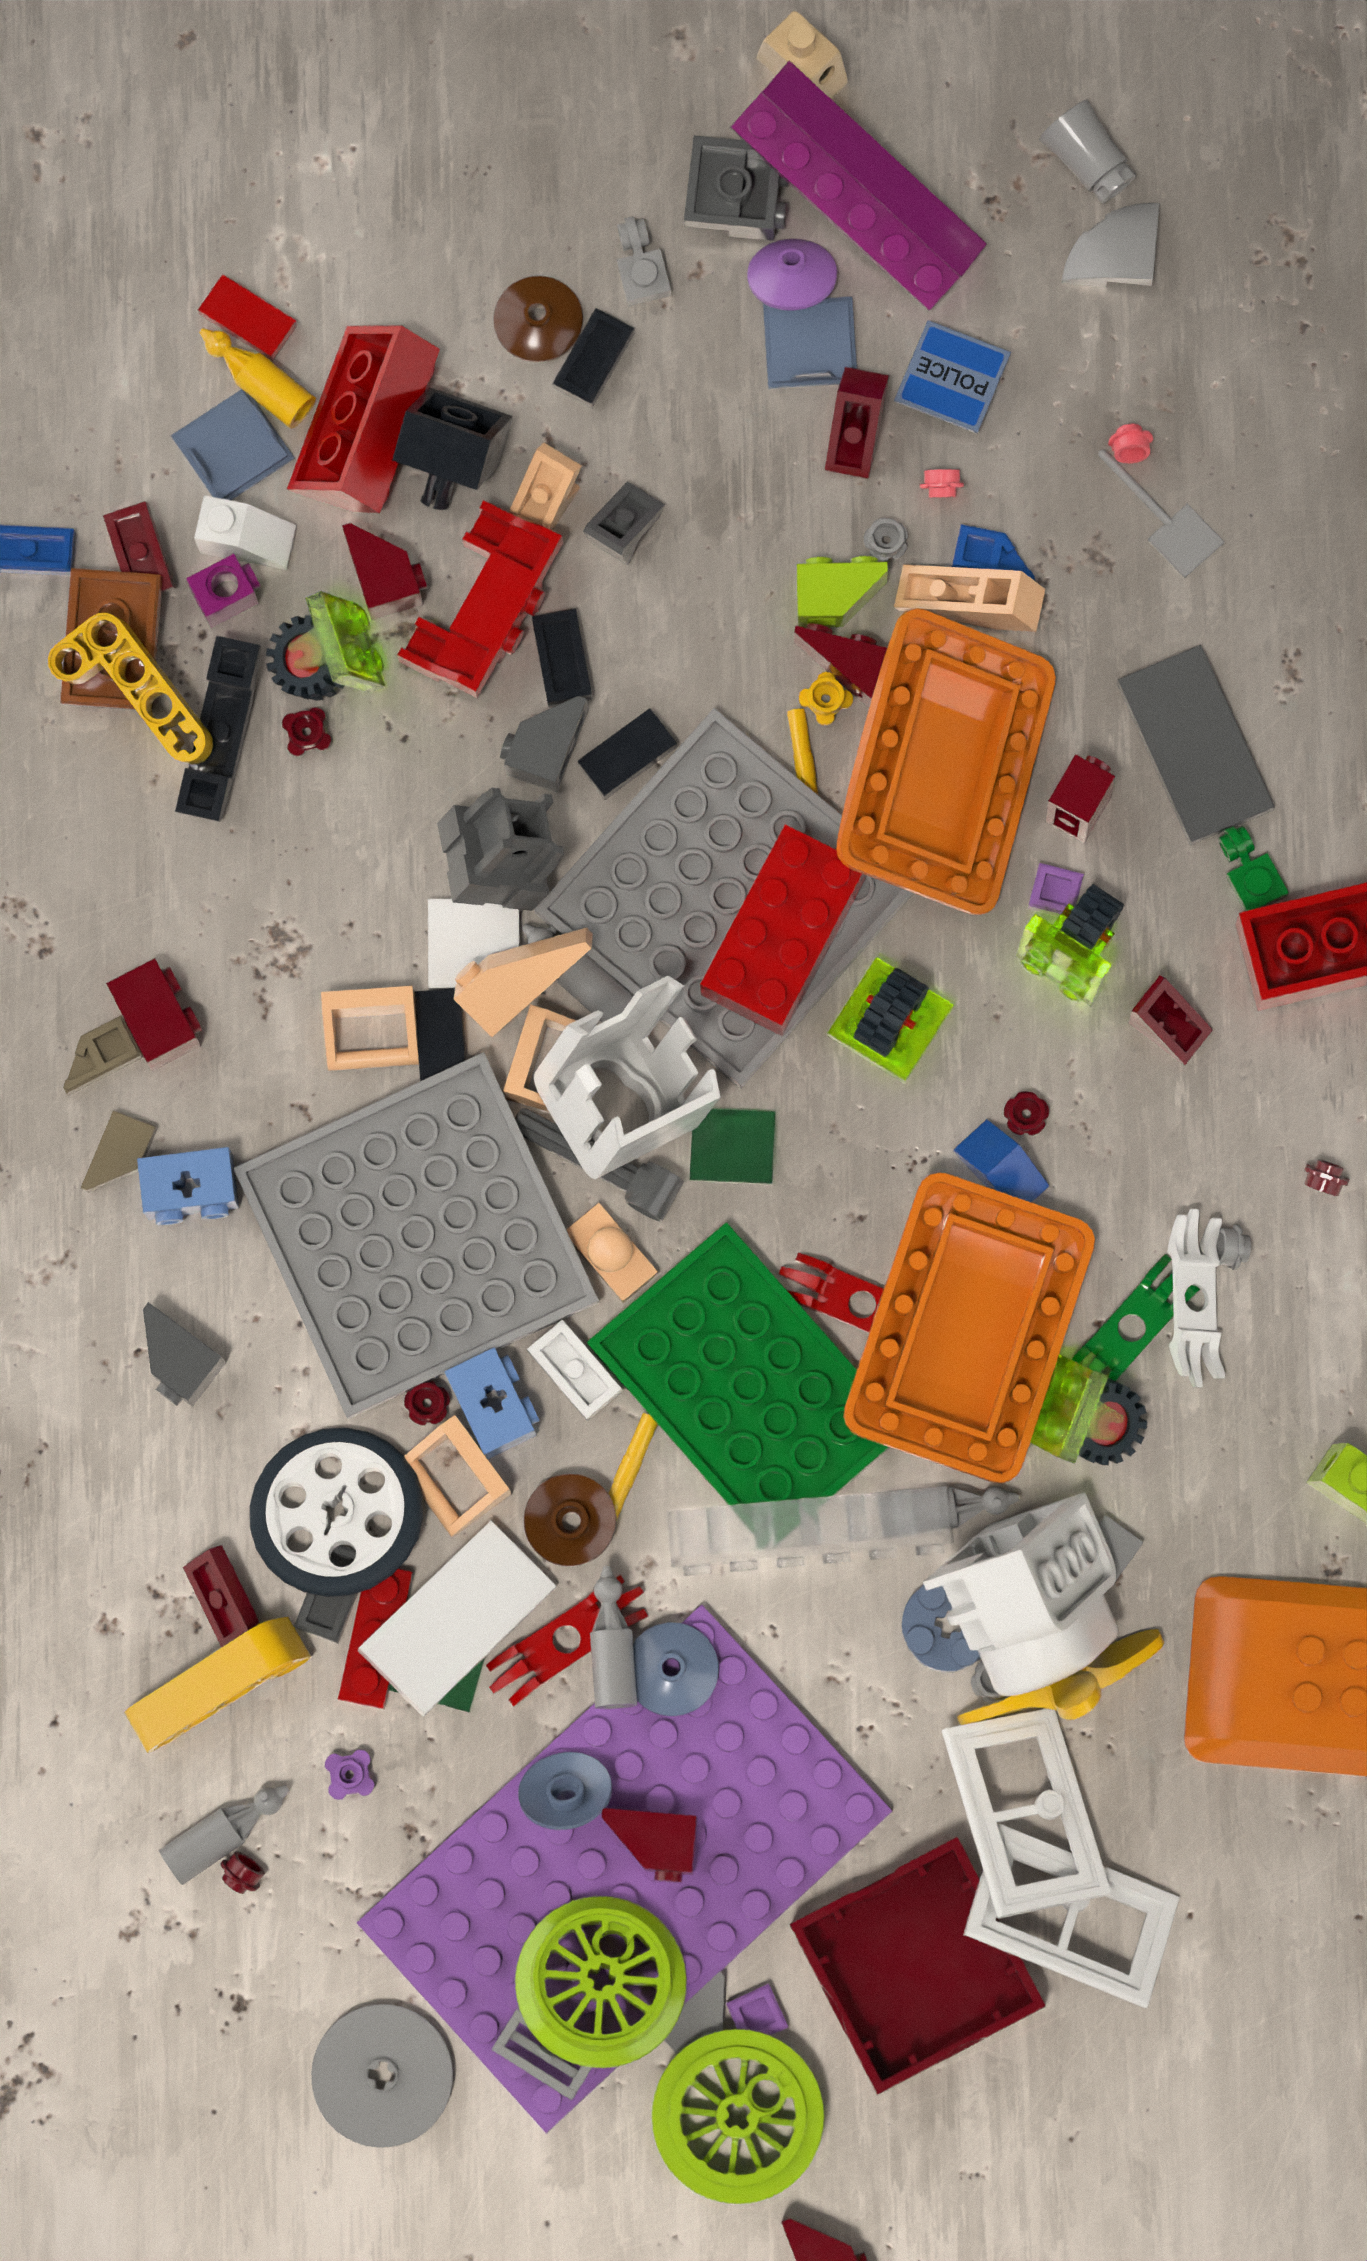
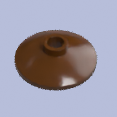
M531 276L516 281L502 293L494 310V328L501 345L514 357L530 363L550 362L565 355L575 345L583 325L582 308L574 292L563 282L547 276ZM535 308H541L546 312L541 320L531 319L529 313Z
M562 1474L543 1482L530 1496L524 1512V1530L530 1545L543 1559L559 1566L574 1567L593 1561L607 1549L616 1529V1510L610 1495L599 1483L579 1474ZM576 1514L580 1517L581 1521L579 1527L573 1531L567 1530L564 1526L566 1517Z

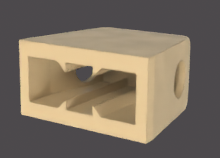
M797 11L791 12L764 39L756 56L774 75L790 60L830 99L848 83L840 51ZM822 73L827 75L822 81L819 82Z

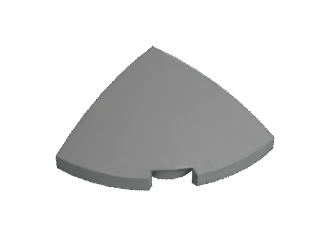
M1142 203L1122 207L1106 214L1105 219L1096 224L1090 231H1084L1067 258L1062 283L1106 287L1107 282L1152 286L1159 203Z

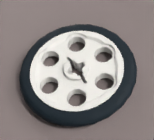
M351 1428L321 1429L303 1435L289 1443L266 1464L255 1483L249 1506L250 1531L255 1548L268 1569L284 1583L304 1593L324 1597L349 1596L375 1587L392 1576L407 1560L418 1540L423 1521V1494L413 1468L404 1458V1455L388 1441L369 1432ZM327 1457H335L342 1462L340 1474L332 1479H323L317 1474L319 1462ZM371 1471L380 1472L385 1477L382 1489L372 1494L363 1492L359 1485L363 1475ZM298 1486L306 1491L305 1501L298 1508H286L281 1504V1495L287 1488ZM343 1499L342 1506L347 1515L345 1517L337 1516L330 1525V1517L325 1510L327 1507L335 1508L338 1502H341ZM377 1515H385L392 1520V1527L389 1533L379 1538L369 1535L366 1530L369 1520ZM297 1530H306L313 1535V1542L310 1548L300 1553L291 1551L288 1548V1539L291 1534ZM342 1544H348L356 1550L354 1561L346 1567H338L331 1562L332 1551Z

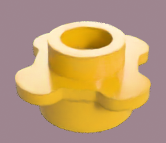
M823 672L818 675L817 680L811 684L809 689L801 690L799 693V703L802 707L809 708L816 715L818 724L828 726L834 722V716L839 711L851 707L853 695L850 691L843 689L832 673ZM828 695L830 701L827 703L823 702L822 696Z

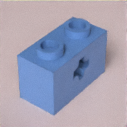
M229 1147L137 1159L143 1213L148 1220L155 1219L156 1225L178 1224L183 1222V1216L200 1213L201 1219H219L229 1216L228 1210L239 1209L236 1176L233 1169L235 1168L234 1158ZM192 1179L196 1186L200 1187L194 1188L192 1190V1197L186 1198L182 1191L177 1189L184 1188L186 1185L185 1180Z
M494 1347L444 1371L487 1459L537 1436L532 1424L540 1420L529 1397L526 1396L519 1399L512 1383L520 1380L509 1355L499 1358ZM495 1391L498 1397L507 1396V1398L501 1401L503 1410L497 1413L494 1412L491 1406L483 1408L488 1403L486 1394Z

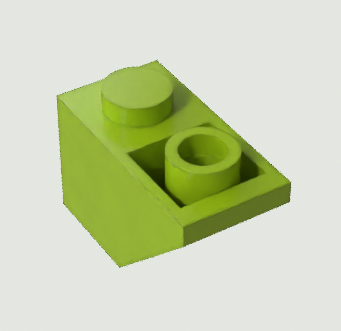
M872 556L854 557L851 559V563H833L831 558L813 557L807 559L806 564H797L798 626L806 628L807 624L814 623L829 628L844 627L887 584V562H878V558Z

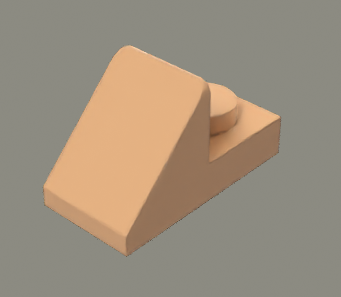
M543 443L536 449L508 513L553 531L580 489V486L574 482L582 465L548 444Z

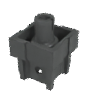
M490 788L478 797L470 807L453 805L442 817L437 825L442 851L447 856L449 867L447 877L453 903L481 906L489 903L502 905V908L533 911L549 894L546 877L555 869L564 855L563 847L556 845L552 841L546 813L553 804L552 794H543L533 802L508 799L501 794L500 788Z

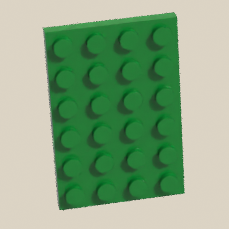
M727 1222L587 1341V1345L647 1414L653 1418L661 1430L769 1553L890 1449V1447L861 1438L848 1429L843 1417L844 1407L857 1369Z

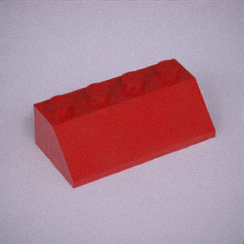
M402 325L347 326L287 490L350 512L380 513L383 504L388 499L389 487L398 466V462L392 461L405 412L424 393L429 380L434 374L435 362L440 349Z

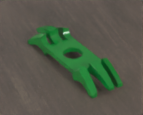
M1165 1254L1155 1264L1115 1313L1065 1365L1059 1373L1064 1379L1093 1353L1097 1357L1094 1358L1078 1381L1088 1384L1087 1377H1097L1107 1366L1112 1370L1107 1378L1118 1381L1133 1361L1165 1325L1173 1319V1303L1169 1304L1166 1301L1173 1292V1273L1155 1291L1150 1287L1172 1260L1169 1256ZM1191 1285L1187 1288L1185 1292L1186 1304L1201 1290L1199 1287ZM1128 1315L1139 1317L1145 1324V1334L1141 1339L1134 1342L1124 1340L1118 1332L1120 1320ZM1073 1386L1070 1392L1075 1394L1077 1390Z

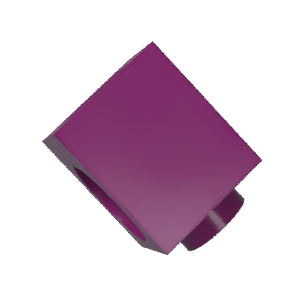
M234 554L186 578L189 588L211 629L259 604L254 592L255 589L261 587L249 563L240 566ZM232 581L238 584L236 592L229 597H219L215 594L217 586L222 582Z

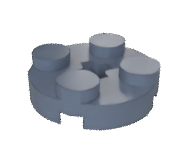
M923 1585L910 1597L902 1616V1634L909 1651L920 1664L937 1672L955 1673L972 1666L981 1657L978 1650H970L962 1630L960 1632H952L950 1638H944L941 1636V1628L934 1626L937 1618H945L947 1612L953 1609L943 1585L927 1591Z

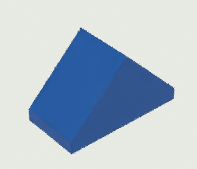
M987 1119L953 1149V1152L988 1188L1031 1203L1049 1188L1048 1183L1022 1147Z

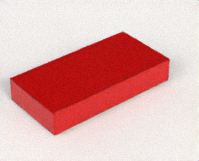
M224 274L221 275L198 308L200 316L257 352L262 353L271 361L275 359L298 326L295 319Z

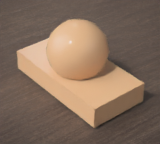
M600 1203L596 1204L566 1229L576 1249L623 1304L658 1275V1271Z

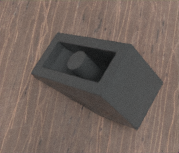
M580 696L572 698L520 722L515 735L508 733L500 753V759L505 760L506 775L557 793L589 711L587 699Z
M148 1302L143 1308L151 1374L160 1382L155 1390L176 1406L183 1399L193 1407L225 1366L226 1362L219 1354Z

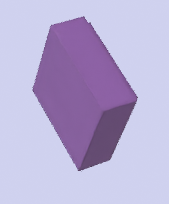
M1039 863L1028 909L1060 918L1065 909L1071 913L1077 903L1084 874Z
M769 1984L726 2003L737 2029L757 2031L771 2036L788 2028Z

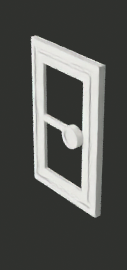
M1041 1709L942 1730L998 1918L1111 1894L1055 1710ZM1037 1737L1053 1790L1042 1792L1037 1797L1034 1805L993 1813L975 1749ZM1037 1814L1047 1820L1056 1819L1061 1815L1078 1874L1016 1886L997 1823Z
M1002 1824L997 1825L1010 1869L1012 1868L1013 1861L1017 1860L1056 1877L1078 1874L1071 1852ZM1103 1866L1111 1890V1894L1105 1897L1146 1913L1129 1975L1067 1950L1077 1914L1088 1906L1090 1899L1062 1905L1067 1910V1915L1058 1945L1056 1946L995 1921L997 1914L984 1870L964 1935L1147 2008L1180 1897Z

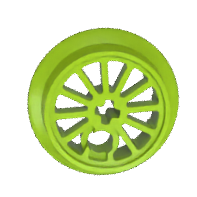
M594 1896L581 1898L553 1910L536 1925L528 1936L517 1962L515 1975L516 1997L519 2009L529 2030L550 2052L568 2062L584 2067H618L634 2062L649 2054L666 2039L674 2028L685 2001V1963L672 1933L659 1918L647 1909L631 1901L616 1897ZM591 1925H601L594 1934L592 1946L590 1947L582 1928ZM570 1933L576 1934L588 1960H581L558 1943ZM609 1934L619 1935L624 1939L627 1950L621 1957H608L599 1948L601 1939ZM634 1938H638L649 1951L629 1960L634 1951ZM557 1953L581 1971L547 1970L546 1965L549 1956ZM651 1959L656 1964L658 1977L625 1976L623 1973ZM601 1968L607 1969L609 1971L608 1979L615 1982L614 1985H605L602 1991L593 1989L594 1980L588 1978L589 1974L597 1975ZM547 1979L578 1981L579 1985L549 1998L545 1988V1981ZM623 1985L655 1987L657 1992L652 2005L646 2004L623 1988ZM582 1993L585 1997L568 2021H564L556 2013L554 2006ZM616 1997H622L644 2012L645 2016L633 2026H629ZM590 2001L596 2003L594 2033L592 2034L574 2028V2025ZM609 2002L622 2031L603 2035L601 2033L603 2003Z
M734 2029L714 2032L701 2037L685 2047L674 2057L663 2072L657 2085L652 2105L654 2139L658 2151L669 2170L681 2183L705 2198L728 2204H747L762 2201L790 2187L801 2177L814 2159L822 2138L824 2126L821 2092L812 2071L805 2061L782 2041L770 2035L751 2030ZM728 2060L741 2061L738 2092L735 2095L732 2094L720 2066L721 2062ZM749 2061L759 2063L768 2068L766 2073L756 2075L746 2084ZM709 2067H713L726 2096L724 2100L717 2097L697 2081V2077ZM764 2080L774 2082L780 2090V2098L777 2104L767 2109L758 2107L752 2098L754 2086ZM694 2087L714 2102L718 2109L708 2110L685 2107L683 2103L689 2088ZM787 2099H792L795 2112L793 2120L771 2117L784 2107ZM735 2104L738 2108H742L745 2105L749 2107L751 2112L746 2117L749 2123L747 2128L742 2130L738 2125L732 2128L727 2126L725 2121L730 2117L727 2111L730 2105ZM682 2115L714 2117L716 2122L685 2135L682 2126ZM759 2124L792 2127L793 2133L788 2145L783 2147L759 2128ZM721 2130V2135L704 2158H698L689 2146V2142L713 2131ZM752 2134H756L780 2153V2156L767 2167H764L751 2139ZM730 2137L732 2144L729 2169L725 2173L710 2167L709 2162L724 2141ZM740 2139H743L747 2145L756 2167L755 2172L747 2174L736 2173Z

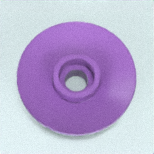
M784 239L768 244L754 255L748 266L747 278L752 293L762 303L776 309L794 311L812 307L827 298L835 287L837 268L833 257L820 245L802 239Z

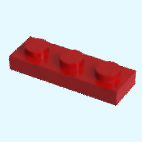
M397 1569L386 1580L360 1593L338 1695L339 1701L385 1710L390 1683L358 1652V1649L408 1601L413 1572Z

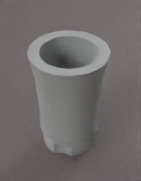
M1088 100L1078 103L1065 112L1039 138L1040 142L1067 165L1089 192H1094L1101 203H1106L1117 196L1136 178L1134 171L1126 164V157L1114 144L1098 120Z

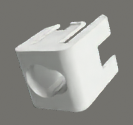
M666 976L638 990L622 1013L596 1025L604 1014L599 1010L567 1025L534 1074L535 1086L541 1099L586 1174L593 1179H597L696 1129L721 1097L714 1069L706 1072L686 1100L682 1096L699 1074L686 1053L690 1045L697 1041V1038L684 1017L676 1020L656 1049H654L648 1039V1035L684 987V985L670 976ZM605 1068L614 1072L621 1079L624 1086L636 1091L646 1104L649 1112V1123L624 1135L621 1120L617 1116L601 1132L599 1127L604 1122V1119L595 1106L592 1097L602 1084L593 1069Z

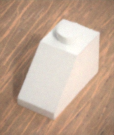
M204 495L194 539L199 552L202 554L223 558L234 554L238 561L288 570L297 526L252 505Z

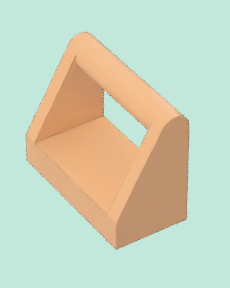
M413 986L321 992L328 1071L419 1065L416 1005ZM405 1014L408 1047L337 1052L335 1018Z
M530 1004L503 1090L506 1100L549 1112L539 1093L528 1089L547 1027L564 1031L566 1026L575 1022V1020Z
M455 1415L436 1428L404 1456L417 1475L423 1499L451 1537L463 1531L512 1495L510 1489ZM447 1439H449L488 1493L461 1517H459L419 1462L421 1458Z

